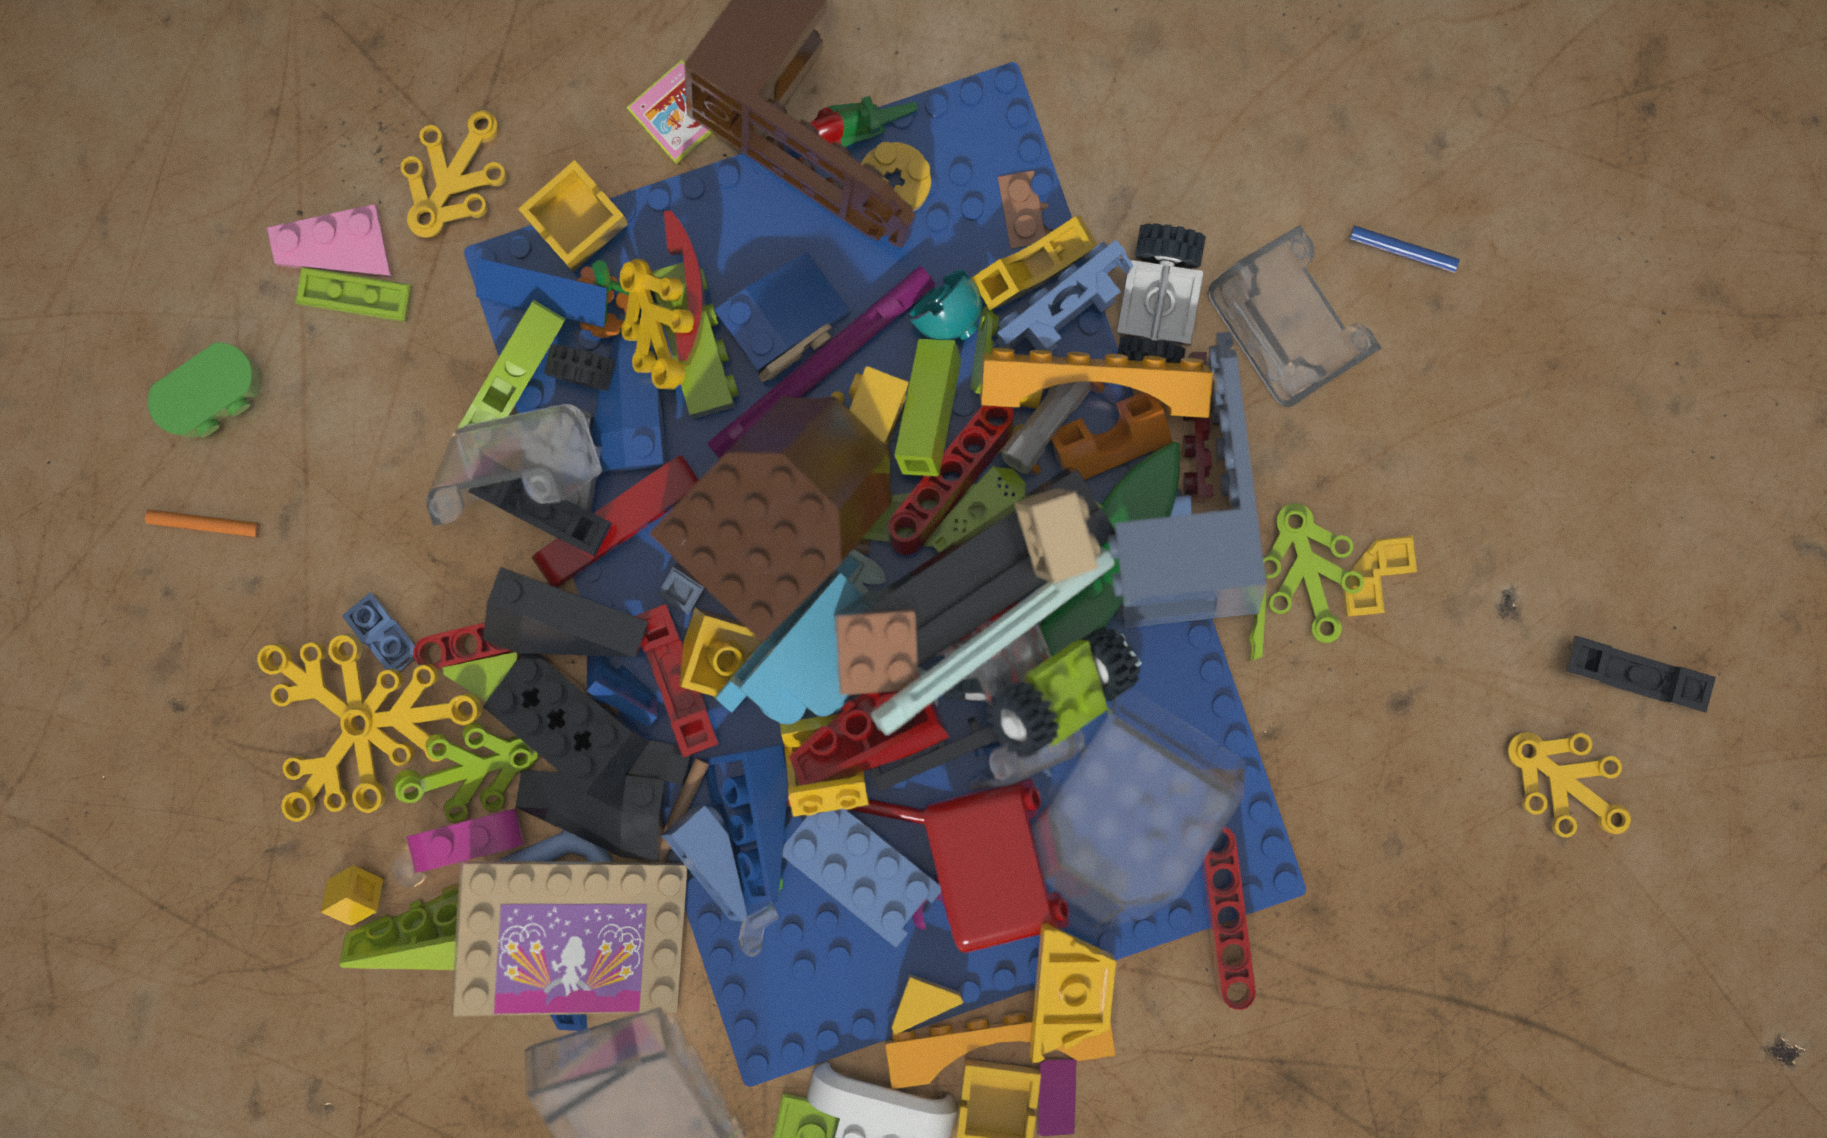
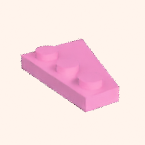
M376 204L267 227L274 263L278 266L307 267L393 278L379 209Z

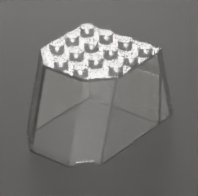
M1133 688L1113 701H1106L1108 710L1095 718L1041 802L1037 815L1030 820L1048 893L1057 892L1061 898L1067 901L1070 915L1093 930L1146 919L1178 899L1243 799L1246 761Z
M661 1007L540 1042L525 1049L527 1095L555 1138H746L745 1136H747L736 1116L730 1117L726 1108L727 1103L722 1096L724 1094L715 1077L712 1074L706 1077L707 1072L703 1066L704 1061L693 1044L688 1047L686 1046L687 1041L683 1035L684 1030L673 1013L667 1016Z

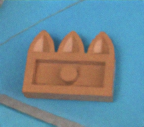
M1034 171L998 177L1011 249L1030 246L1052 232L1044 227L1041 213L1049 205L1039 202V196L1034 194L1031 189V181L1035 176Z

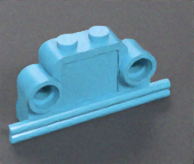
M848 555L759 645L714 698L732 713L743 699L748 696L760 707L766 716L782 724L797 722L804 715L806 708L818 716H828L833 712L840 711L849 701L850 695H841L838 689L836 631L834 630L835 617L833 615L863 596L848 580L859 567V564Z

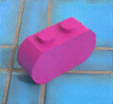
M516 808L406 836L415 873L525 845Z

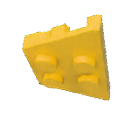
M1041 923L1029 1053L1032 1063L1043 1061V1055L1064 1045L1065 1050L1079 1044L1083 1039L1095 1037L1108 1031L1110 1028L1116 960L1113 954L1047 923Z

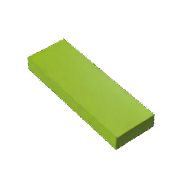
M301 267L295 303L303 306L407 322L413 286L411 284Z

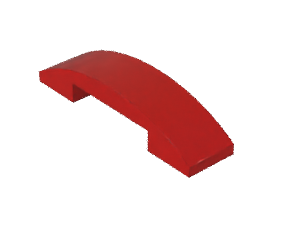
M664 211L667 249L670 255L683 254L688 308L693 315L694 323L689 333L676 332L678 362L683 366H689L696 353L703 329L705 313L703 277L698 258L685 229L672 211Z
M667 604L635 615V617L650 622L641 646L647 655L683 758L718 745L717 736L702 693L680 686L683 643Z

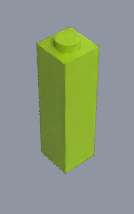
M918 340L895 451V458L902 474L939 476L962 362L955 340Z

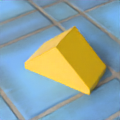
M910 974L892 1021L894 1035L963 1004L960 992Z

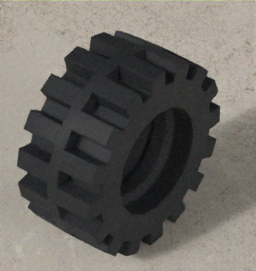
M551 344L544 374L581 386L608 391L616 362L587 351Z

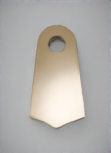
M830 324L822 326L769 364L758 375L761 381L772 380L800 359L802 352L810 346L815 351L826 344L832 338L828 333L832 329Z

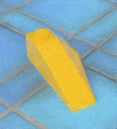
M695 607L683 642L680 686L716 696L762 642L739 620Z

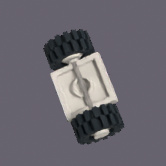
M1159 223L1140 225L1135 256L1145 262L1130 260L1133 268L1127 275L1117 330L1118 335L1129 336L1120 338L1117 354L1128 356V361H1143L1145 356H1158L1165 358L1166 363H1181V359L1185 357L1186 349L1180 345L1191 346L1204 275L1203 271L1192 269L1201 267L1206 236L1201 232H1195L1196 230L1193 229L1186 230L1184 229L1185 227L1181 226L1173 227L1169 224H1165V226Z

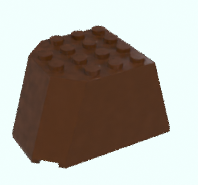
M783 396L726 452L649 534L763 642L845 560L891 505V450L837 397L794 398V396Z

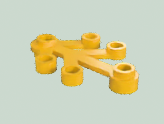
M479 110L470 116L468 120L470 132L448 167L442 147L444 141L443 133L434 125H427L422 128L419 135L420 141L428 150L436 182V188L429 199L422 179L425 173L424 164L414 156L406 157L402 161L400 169L409 181L414 205L408 211L407 223L410 230L417 236L430 238L442 230L445 222L468 216L479 218L486 214L488 204L481 195L476 193L468 195L464 203L443 207L450 194L486 185L500 186L505 182L507 173L503 166L497 162L488 163L481 171L462 175L480 144L492 141L499 133V123L489 111ZM480 119L488 120V126L484 130L476 129V123ZM429 132H437L438 138L435 142H426V135ZM417 163L419 165L418 171L412 175L408 174V165ZM495 168L500 169L501 176L497 180H490L488 177L489 172ZM474 200H480L482 202L481 209L476 212L471 211L469 208L470 203ZM425 212L430 213L431 221L425 225L420 224V215Z
M634 259L631 262L625 263L620 271V285L625 292H629L626 318L622 324V336L626 341H637L636 352L632 357V366L635 372L651 373L652 382L656 388L675 389L684 382L685 368L676 359H672L661 323L670 326L673 332L689 333L694 323L693 315L689 310L676 309L673 311L655 304L650 290L658 292L663 300L677 301L682 295V282L678 278L657 277L653 275L645 260ZM640 307H641V310H642L641 319H638L639 310H640ZM651 340L658 359H655L654 353L649 351Z
M1519 733L1510 740L1507 752L1510 761L1515 766L1521 768L1525 794L1522 806L1526 812L1538 815L1547 808L1546 797L1539 793L1538 769L1549 777L1554 812L1552 830L1556 835L1567 838L1573 836L1577 831V822L1570 816L1567 792L1598 815L1597 821L1603 831L1611 834H1621L1629 828L1631 815L1624 806L1608 804L1577 780V778L1600 775L1604 778L1619 776L1622 771V764L1618 758L1603 756L1598 761L1558 766L1547 756L1571 752L1574 755H1586L1592 749L1591 738L1584 733H1574L1569 738L1542 741L1534 733ZM1578 737L1585 741V747L1582 751H1577L1574 747V741ZM1525 744H1530L1533 747V754L1529 758L1524 757L1522 754V748ZM1608 760H1611L1615 765L1614 771L1610 774L1604 771V763ZM1533 796H1537L1540 799V806L1536 810H1532L1529 806V800ZM1616 812L1622 816V822L1618 826H1614L1611 823V817ZM1563 819H1567L1570 823V828L1565 833L1559 830V823Z

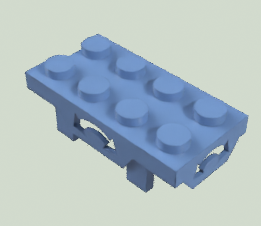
M1117 240L1113 241L1110 245L1103 241L1087 254L1088 258L1084 261L1085 264L1078 269L1074 264L1065 270L1057 278L1059 281L1055 284L1056 287L1048 292L1046 288H1043L1028 300L1029 304L1026 307V311L1020 315L1016 311L1009 314L998 324L997 336L999 338L995 341L998 348L1012 349L1027 338L1036 350L1052 352L1058 348L1056 343L1061 339L1057 332L1089 306L1094 304L1099 312L1102 313L1116 302L1114 297L1121 291L1107 274L1119 266L1128 275L1133 268L1124 248ZM1065 299L1060 306L1062 310L1052 317L1050 312L1052 307L1057 302Z
M847 809L808 815L782 849V856L895 948L908 934V931L903 927L926 899L933 903L941 893L939 883Z

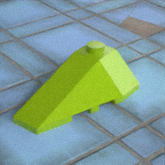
M459 883L441 889V896L426 903L419 899L409 904L410 910L391 918L385 915L346 933L339 965L342 968L453 970Z

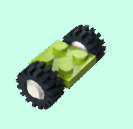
M1106 627L1097 628L1026 673V685L1024 681L1015 682L988 701L990 704L986 708V711L990 713L987 716V720L989 723L994 724L990 729L993 734H999L998 742L1001 745L1006 743L1007 751L1011 754L1016 751V757L1022 758L1025 756V758H1030L1049 744L1056 746L1107 711L1106 700L1107 702L1113 701L1135 686L1140 679L1137 676L1141 673L1140 667L1135 666L1139 660L1137 656L1131 655L1130 652L1134 650L1131 644L1126 646L1124 644L1126 638L1122 635L1116 637V631L1113 629L1107 631Z

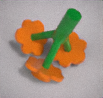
M598 260L593 263L592 268L588 266L582 268L580 271L581 278L576 281L607 288L604 327L580 322V327L583 330L590 331L595 337L607 338L619 334L623 321L616 319L615 315L607 313V304L614 298L612 289L620 292L616 297V306L624 309L625 313L627 311L629 292H625L616 278L610 276V270L606 262Z

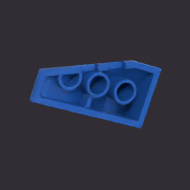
M620 328V333L613 337L609 359L616 362L609 390H601L590 433V443L602 446L597 474L657 469L667 463L661 390L654 386L651 373H637L633 369L632 357L636 352L637 341H626L622 336V328ZM651 340L649 351H652L655 359H658Z
M782 745L703 759L709 763L705 772L709 797L713 807L720 806L727 824L723 828L728 833L729 839H732L736 848L735 865L749 903L777 902L788 791L786 759L783 755Z

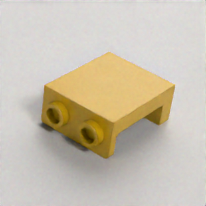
M839 714L802 719L792 724L780 723L788 775V794L793 817L815 815L820 812L839 809H853L858 806L868 805L864 771L839 780L800 786L789 756L821 726H827Z

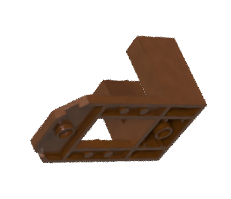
M731 0L685 62L687 116L868 238L879 241L883 235L890 237L888 241L892 245L903 248L911 236L916 217L910 204L903 200L891 185L883 179V174L876 167L868 163L860 164L851 158V153L846 147L835 141L829 143L819 136V131L812 124L804 120L798 122L787 115V110L784 107L787 100L822 53L823 39L820 38V34L814 28L826 13L827 0ZM765 131L841 181L844 186L831 177L824 179L814 172L815 168L810 162L802 157L793 158L784 152L783 145L770 136L763 138L762 135Z

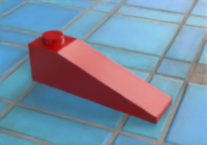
M900 691L862 693L853 702L849 700L841 708L843 711L827 726H821L789 756L800 786L839 780L915 754L949 738L950 736L934 700L888 735L878 728L871 713Z

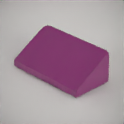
M1044 1057V1060L1039 1062L1041 1079L1037 1106L1038 1136L1074 1134L1076 1059Z

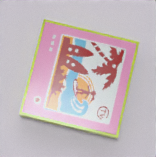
M683 60L679 61L626 107L675 164L680 162L712 134L711 131L687 116L685 63Z

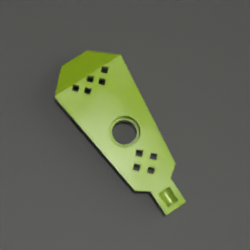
M992 467L942 521L943 531L930 541L931 545L940 553L952 542L955 543L1024 497L1025 482L1014 469ZM975 505L981 506L984 509V516L980 519L972 518L970 515L971 507Z

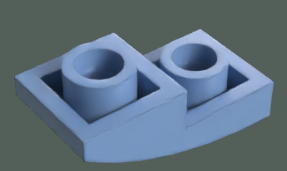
M369 592L342 615L357 637L371 649L386 670L393 668L400 672L414 660L413 650L416 643L373 593Z

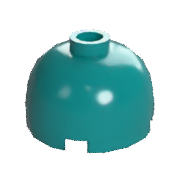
M959 269L942 278L947 284L938 289L933 287L917 301L910 311L912 317L909 320L929 339L954 340L960 337L961 340H965L978 328L976 321L982 312V296L971 277L964 269Z

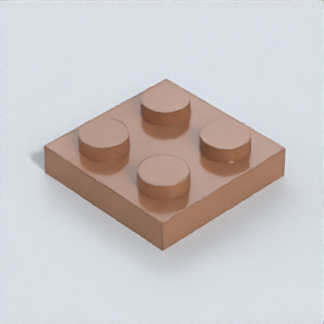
M900 610L835 615L838 689L841 695L900 691L918 679L915 611Z

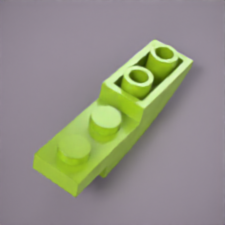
M532 301L459 424L458 428L491 446L566 319L537 301Z

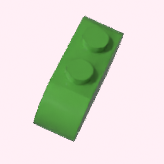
M213 343L151 386L148 395L149 413L154 422L167 432L185 438L206 437L220 427L218 422L228 415L232 417L237 416L250 407L249 401L258 395L261 386L259 367L256 361L241 349L227 343Z

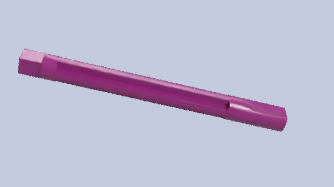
M919 265L778 385L707 442V445L717 457L721 459L783 396L801 398L931 290L936 284L927 271Z

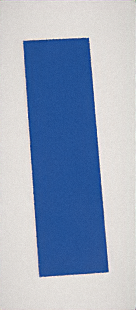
M478 258L476 297L528 309L532 301L535 300L566 319L604 327L607 288Z

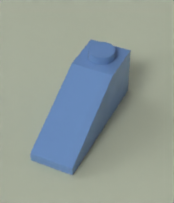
M705 805L693 806L661 836L731 921L742 922L748 916L729 835L722 827L724 820L710 806L708 808Z

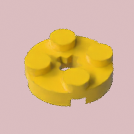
M882 142L864 157L861 164L868 163L876 167L883 174V179L887 182L888 180L884 178L887 173L893 174L895 171L901 173V179L905 183L903 186L896 185L894 190L903 200L910 204L913 211L918 210L925 203L931 189L930 166L917 149L904 143Z

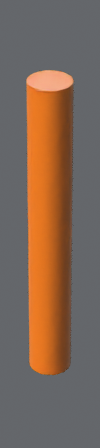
M148 509L145 515L146 524L257 537L260 528L257 522Z

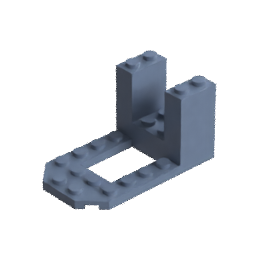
M1231 331L1216 333L1215 346H1209L1208 366L1213 372L1212 379H1215V382H1213L1214 393H1212L1213 403H1211L1213 424H1220L1222 438H1216L1218 461L1225 460L1226 474H1220L1222 496H1229L1231 510L1115 523L1116 535H1109L1108 538L1111 559L1119 558L1120 573H1113L1115 597L1123 596V603L1116 611V618H1124L1125 628L1259 614L1266 579L1236 349H1231V346H1234Z

